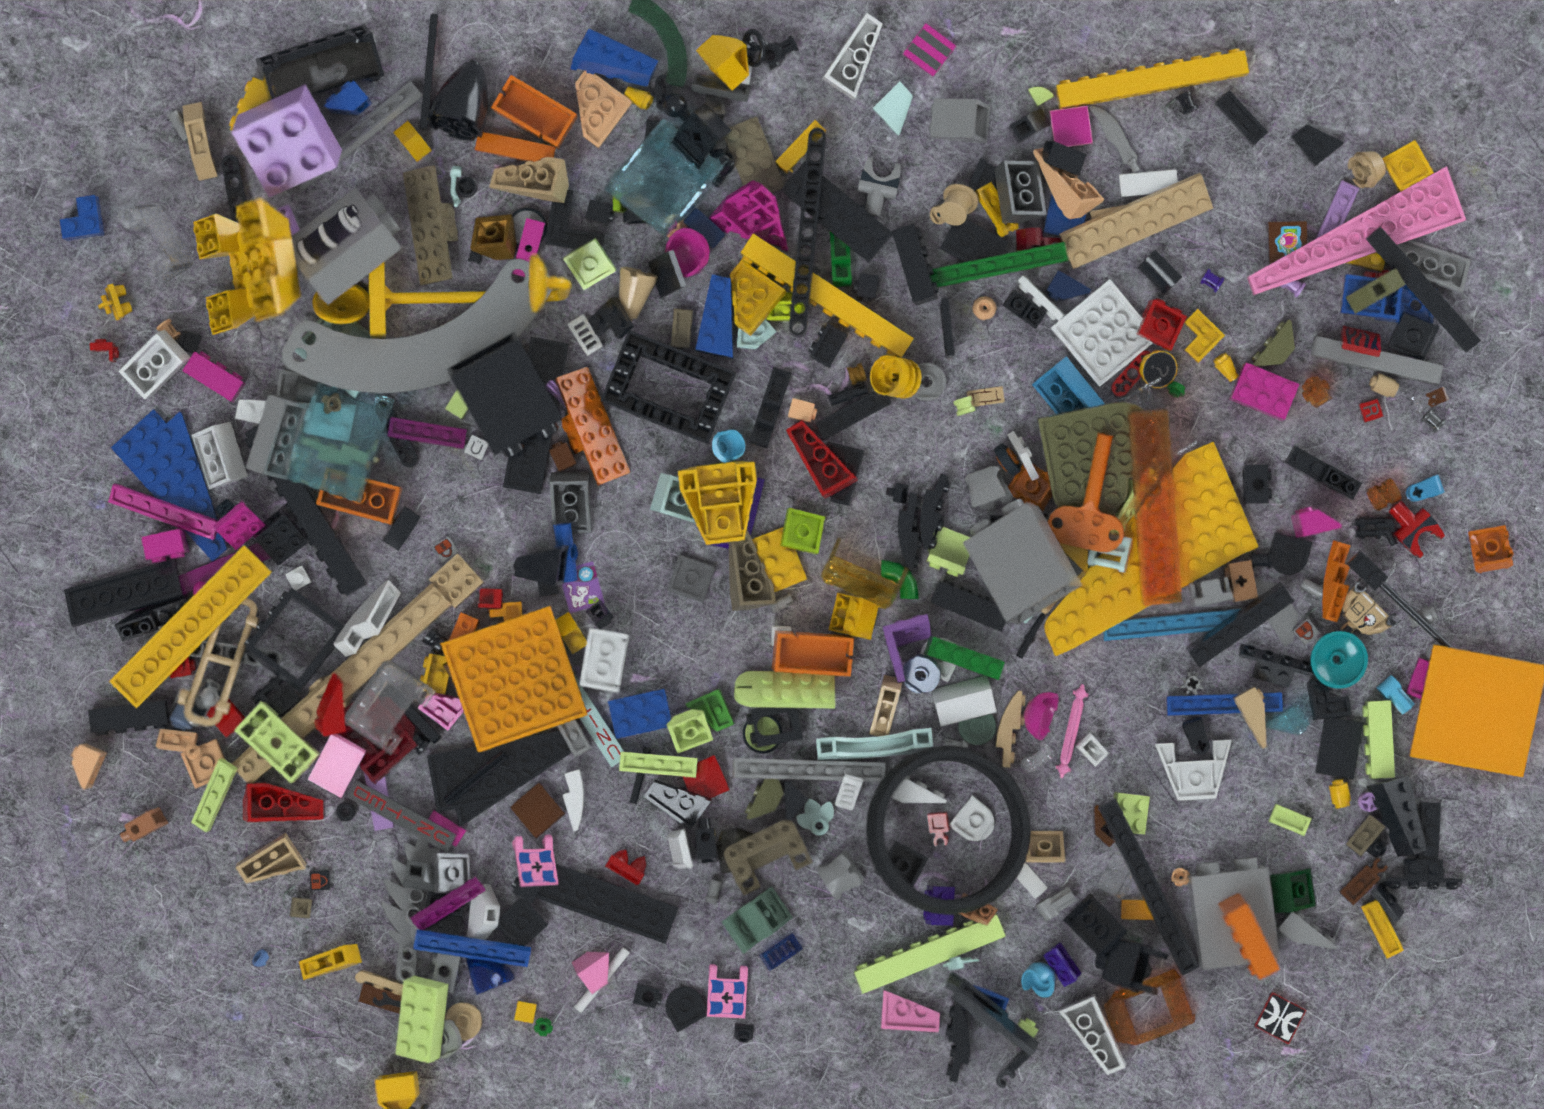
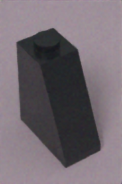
M558 546L517 557L514 562V576L552 586L564 583L569 546Z

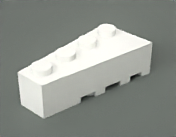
M868 13L864 14L822 76L823 80L852 100L857 96L882 23Z
M1092 994L1059 1009L1060 1014L1069 1023V1026L1079 1036L1107 1075L1126 1067L1124 1058L1096 994Z

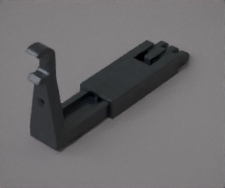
M951 972L945 984L954 993L951 998L994 1033L1000 1032L1021 1049L997 1076V1085L1005 1088L1006 1081L1002 1080V1078L1008 1075L1015 1079V1070L1035 1053L1039 1042L1009 1019V1014L966 979H962L956 973Z

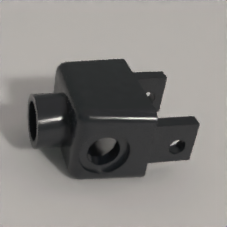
M1119 939L1101 958L1096 955L1095 967L1103 970V980L1135 993L1142 991L1157 995L1158 989L1142 984L1151 975L1152 967L1150 966L1149 958L1154 956L1167 960L1169 954L1152 949L1141 942Z

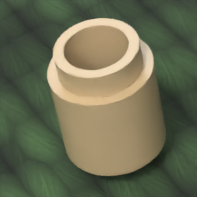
M1381 373L1373 375L1369 382L1372 391L1386 397H1394L1399 388V383L1395 379Z

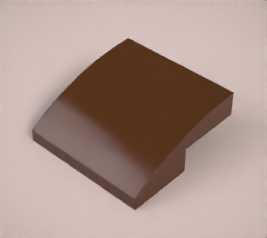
M540 783L536 784L510 806L512 811L536 839L565 815V812Z

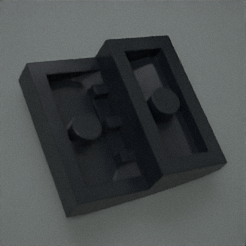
M428 891L425 908L447 894ZM465 904L424 931L459 936Z

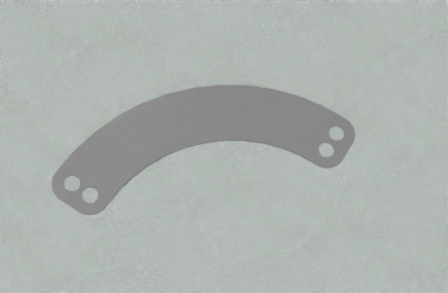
M513 259L507 262L490 288L468 310L452 321L422 334L394 339H368L334 331L314 321L301 322L294 328L283 348V362L290 370L314 381L359 392L394 393L414 391L450 381L451 378L447 368L514 331L519 336L538 314V312H532L530 308L528 288L529 262L522 259ZM516 269H520L525 273V279L521 283H515L511 279V273ZM547 289L546 299L550 295L552 289ZM311 331L316 335L314 344L306 345L302 342L304 332ZM302 348L306 351L307 357L303 362H296L293 359L292 354L295 349Z

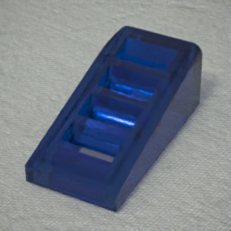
M791 933L760 954L759 957L767 969L771 971L803 948L794 934ZM788 940L795 948L794 951H792L789 945L787 944ZM781 945L784 946V948L788 952V955H785V953L780 947ZM776 949L782 959L779 960V958L773 950ZM768 954H770L773 960L775 961L774 964H772V962L768 958Z

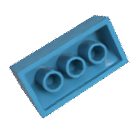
M1067 357L1058 362L1032 384L1055 414L1105 404Z

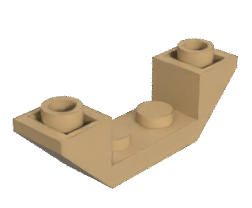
M198 102L184 105V125L198 180L218 177L206 132L203 104Z

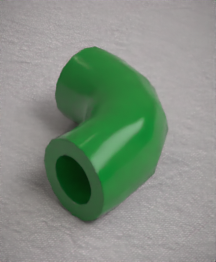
M881 560V579L892 580L897 584L900 591V599H919L917 581L911 571L898 562Z

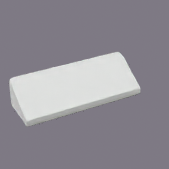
M1176 169L1119 174V188L1122 197L1152 194L1178 182Z

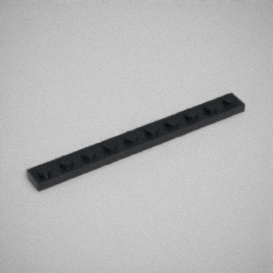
M1116 798L1098 806L1180 974L1185 975L1200 967Z

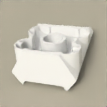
M686 830L671 831L665 838L669 841L673 859L671 865L679 869L692 868L693 861Z

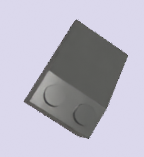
M590 471L551 472L549 485L553 534V525L561 523H571L572 534L591 533Z

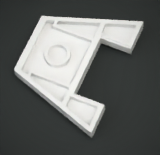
M1231 739L1213 740V760L1175 762L1174 743L1155 744L1177 801L1214 799L1217 797Z

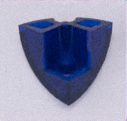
M466 958L476 995L515 979L512 970L507 964Z

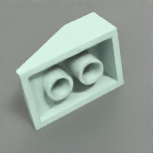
M660 473L650 510L696 523L680 491L679 478Z

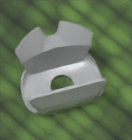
M990 466L968 474L965 477V482L970 487L971 504L973 507L979 506L980 509L985 510L995 509L996 501L1000 500L1006 505L1012 500L1013 495L1004 480L1005 471L1003 467Z
M846 850L829 864L818 865V873L832 896L840 900L844 891L862 885L864 881L863 875Z

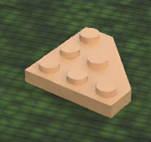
M584 71L575 83L583 137L597 148H600L633 102L596 74L593 75Z

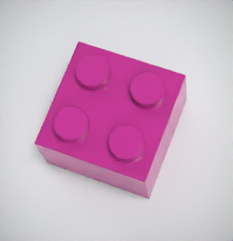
M183 529L141 537L146 560H152V563L167 561L166 557H171V559L183 558L185 553L190 552L186 532Z

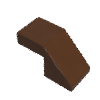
M1095 804L1093 806L1094 834L1110 848L1114 841L1101 830L1106 823L1098 809V805Z

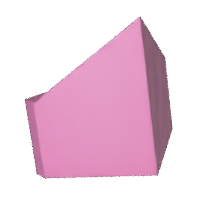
M586 952L572 962L577 975L592 994L608 984L609 953Z

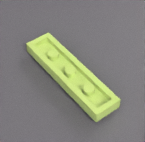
M621 752L619 771L696 778L698 758Z
M224 758L218 760L191 823L204 832L211 830L238 769Z

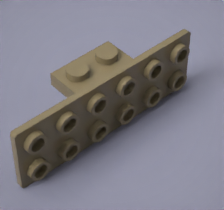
M434 165L404 172L403 179L420 285L452 279L453 275L447 242L458 241L453 204L441 203Z

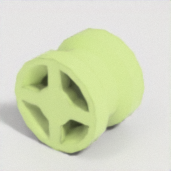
M971 396L953 401L957 407V416L976 411L975 407L972 406Z

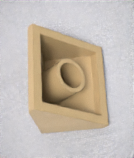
M1031 831L1029 850L1025 862H1065L1063 831Z

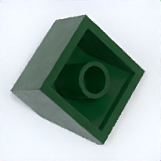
M1311 868L1269 875L1274 913L1295 912L1316 906Z

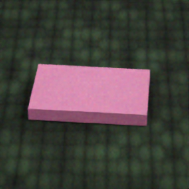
M338 734L330 735L308 780L342 798L366 750Z

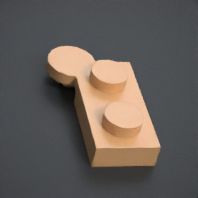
M169 729L159 730L156 743L158 749L186 752L187 758L192 761L199 759L201 756V749L196 745L197 733Z

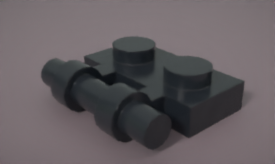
M277 676L269 680V684L262 690H257L256 695L251 700L255 704L260 700L266 702L280 717L301 700V697L289 684L282 688L280 684L284 680ZM275 689L278 693L269 699L267 695Z

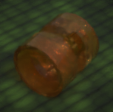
M1392 478L1382 481L1380 486L1374 485L1366 490L1367 496L1377 512L1386 508L1388 503L1394 504L1402 499L1400 491Z

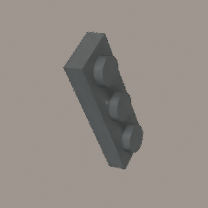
M695 74L691 91L747 102L751 85L740 83L732 91L720 79Z

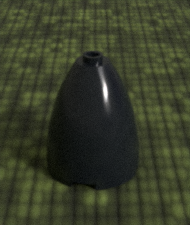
M474 60L465 62L442 85L427 117V123L434 130L439 128L443 132L448 133V137L463 141H474L476 137L482 138L488 112V88L483 68L479 62Z

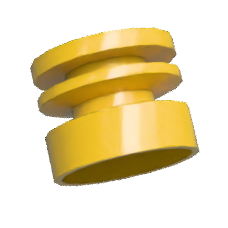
M890 355L878 358L870 372L871 385L878 394L902 399L912 397L918 391L922 379L921 370L917 363L913 360Z

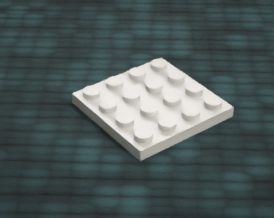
M1110 279L1050 328L1098 387L1103 385L1152 344L1149 340L1136 334L1143 318H1141Z

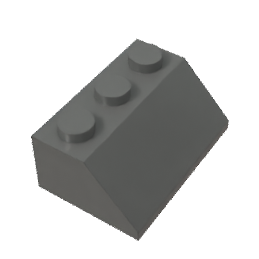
M1004 160L994 169L1002 223H1023L1047 215L1038 161Z

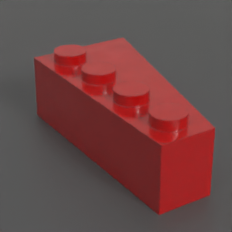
M803 421L786 429L818 490L825 499L858 481Z

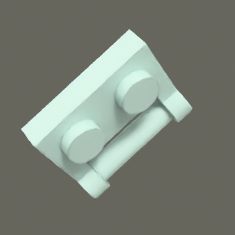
M1109 534V537L1112 540H1117L1120 537L1118 535ZM1124 537L1121 544L1115 550L1099 552L1121 557L1120 562L1097 558L1098 551L1090 550L1087 564L1089 566L1098 565L1118 569L1119 572L1125 573L1133 539Z

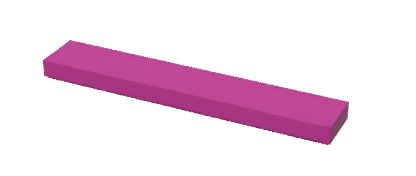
M116 483L112 485L109 503L211 540L216 538L217 531L213 528V525L219 520Z

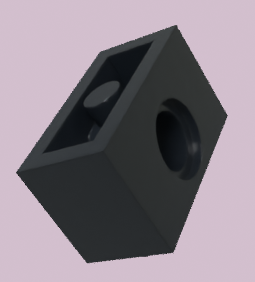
M1268 465L1242 466L1243 504L1269 503V500L1272 499V490L1268 488V480H1271V469H1268ZM1255 479H1259L1262 482L1260 490H1256L1253 487Z

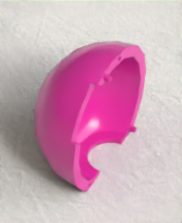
M691 228L679 229L670 236L666 244L665 253L674 250L683 277L699 274L709 261L710 251L705 237Z
M1040 693L1031 699L1026 706L1024 712L1026 729L1038 740H1043L1048 732H1051L1049 726L1059 703L1057 693Z

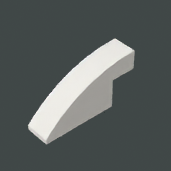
M389 580L385 581L353 614L333 645L345 657L356 654L363 639L380 633L401 592Z

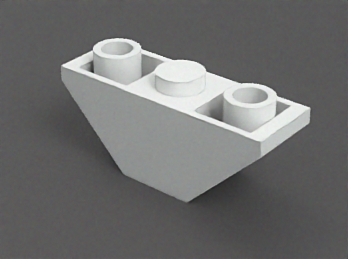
M483 884L486 891L471 900L467 937L486 940L498 926L500 904L490 884Z

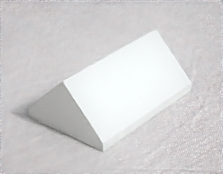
M987 676L931 691L941 727L996 713L994 698Z

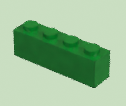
M929 636L923 653L999 680L1005 664L1004 661L934 636Z

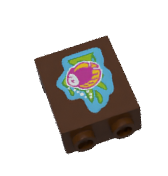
M1307 221L1268 222L1266 224V232H1268V265L1307 244Z

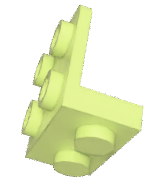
M943 527L941 532H937L935 537L938 539L934 549L930 550L926 562H929V566L940 570V567L948 570V574L958 577V574L963 575L970 556L963 542L971 537Z

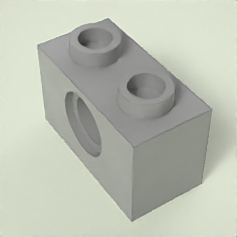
M434 953L432 965H435L434 973L430 972L429 979L449 984L448 993H454L462 957ZM441 966L449 968L450 973L448 976L440 974L439 969Z

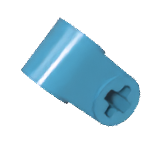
M1439 475L1410 485L1405 491L1406 498L1412 502L1445 493ZM1419 490V494L1413 496L1412 492Z

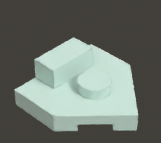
M766 319L751 336L738 328L737 348L756 350L773 336L776 330Z

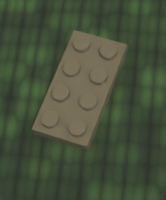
M757 116L729 127L732 131L725 138V141L735 159V166L743 186L754 180L762 184L771 193L781 190L784 183Z

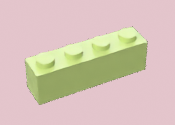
M1365 701V705L1362 706L1363 717H1366V725H1363V734L1367 736V744H1364V753L1368 755V763H1365L1366 775H1369L1371 779L1395 778L1391 701Z

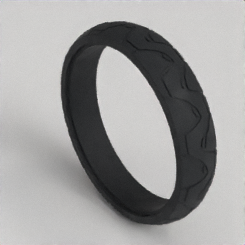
M946 745L917 751L904 758L881 780L869 805L866 819V840L869 855L878 875L899 898L920 910L942 915L963 914L975 911L993 902L1016 880L1023 868L1029 850L1031 838L1030 816L1019 786L1012 776L996 761L969 748ZM937 761L959 762L975 768L988 777L998 788L1007 804L1012 827L1009 852L998 874L981 890L969 896L952 900L929 896L910 885L895 868L887 850L884 833L887 808L896 789L915 770Z

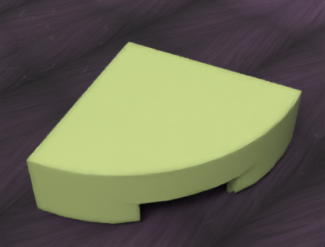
M1043 87L1028 89L1037 107L1054 97L1048 89Z

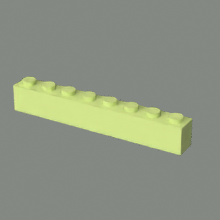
M997 914L994 915L988 925L970 920L963 923L964 927L957 929L955 926L945 930L946 934L942 936L938 934L928 937L927 942L921 944V941L910 944L911 948L903 951V948L893 951L892 956L885 958V955L875 958V962L868 965L866 962L856 966L857 970H854V974L862 994L1006 937Z

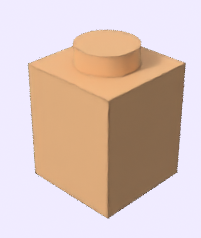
M793 398L788 418L810 423L811 419L815 420L818 409L814 408V403Z

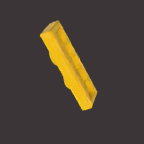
M1374 899L1360 906L1386 959L1404 951L1379 902Z

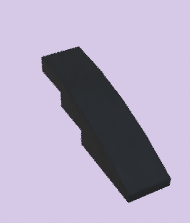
M773 367L749 443L768 448L792 374L791 372Z

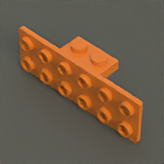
M588 367L555 378L569 415L561 419L562 427L567 433L570 447L574 450V453L577 454L584 451L597 485L629 474V467L603 403L600 401L601 398Z

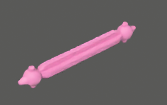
M1083 684L1076 691L1073 690L1076 699L1073 701L1060 756L1061 764L1059 766L1056 765L1060 778L1071 772L1068 764L1073 755L1084 707L1083 699L1089 695L1086 693Z

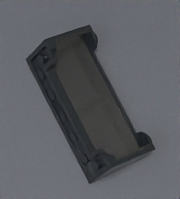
M365 24L255 59L269 100L303 85L307 86L311 95H315L343 86L348 81L351 83L352 81L365 79L369 80V82H375L380 80V77L385 76L373 34ZM336 62H341V63H342L341 66H340V65H334V66H332V65H333L334 63H336Z

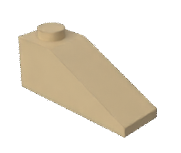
M888 675L883 677L870 735L886 736L890 733L902 682L898 683L896 677Z
M1252 686L1233 697V700L1260 748L1264 749L1267 747L1265 705L1262 700L1265 697L1259 688L1256 690Z

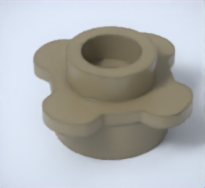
M333 393L330 396L324 395L322 397L324 413L330 414L331 412L341 410L339 394Z

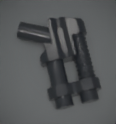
M1359 516V519H1355V526H1359V530H1355V537H1359V539H1365V537L1380 539L1381 536H1386L1390 546L1397 544L1392 533L1395 531V524L1391 516L1379 518ZM1375 524V529H1365V525Z

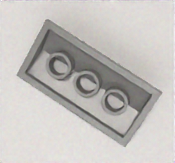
M1413 240L1398 244L1399 248L1430 283L1459 293L1463 292L1471 262L1470 259Z

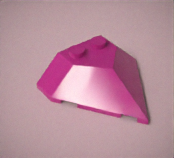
M754 180L728 195L709 217L722 232L729 233L731 231L741 234L740 237L748 240L752 234H755L765 242L780 246L781 250L788 252V245L776 198L762 184Z

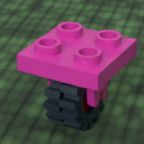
M226 498L215 508L221 518L213 525V528L235 550L240 548L265 526L263 521L242 501L234 506Z

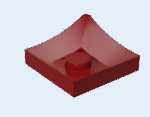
M715 755L697 762L696 778L683 777L688 791L708 798H713L730 790Z

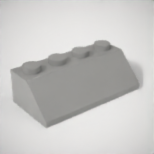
M269 394L246 468L263 475L287 480L310 406Z

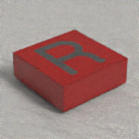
M1378 398L1359 404L1364 423L1384 417Z

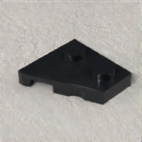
M1305 125L1291 136L1314 167L1344 144L1343 141L1309 125Z

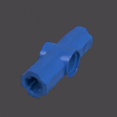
M571 523L553 525L556 543L554 547L569 546L564 582L576 581L578 578L575 560L578 557V549L573 544Z

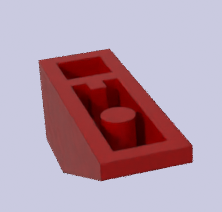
M336 673L331 675L316 710L317 719H314L315 728L321 732L323 737L346 732L343 686Z

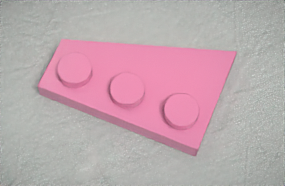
M883 990L881 1029L939 1032L940 1012Z

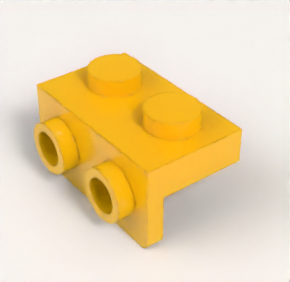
M429 653V657L425 656L423 668H426L425 675H421L419 686L422 687L421 691L446 695L449 675L442 666L447 662L445 656Z

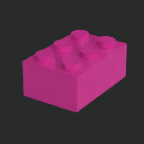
M1246 362L1241 368L1229 400L1283 421L1286 419L1299 384Z

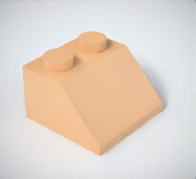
M87 743L79 744L78 747L75 746L71 757H73L72 765L83 789L92 788L107 755V752Z

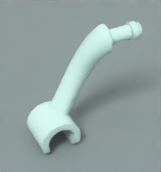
M452 166L450 172V194L454 207H458L461 202L456 192V177H461L462 175L461 166Z

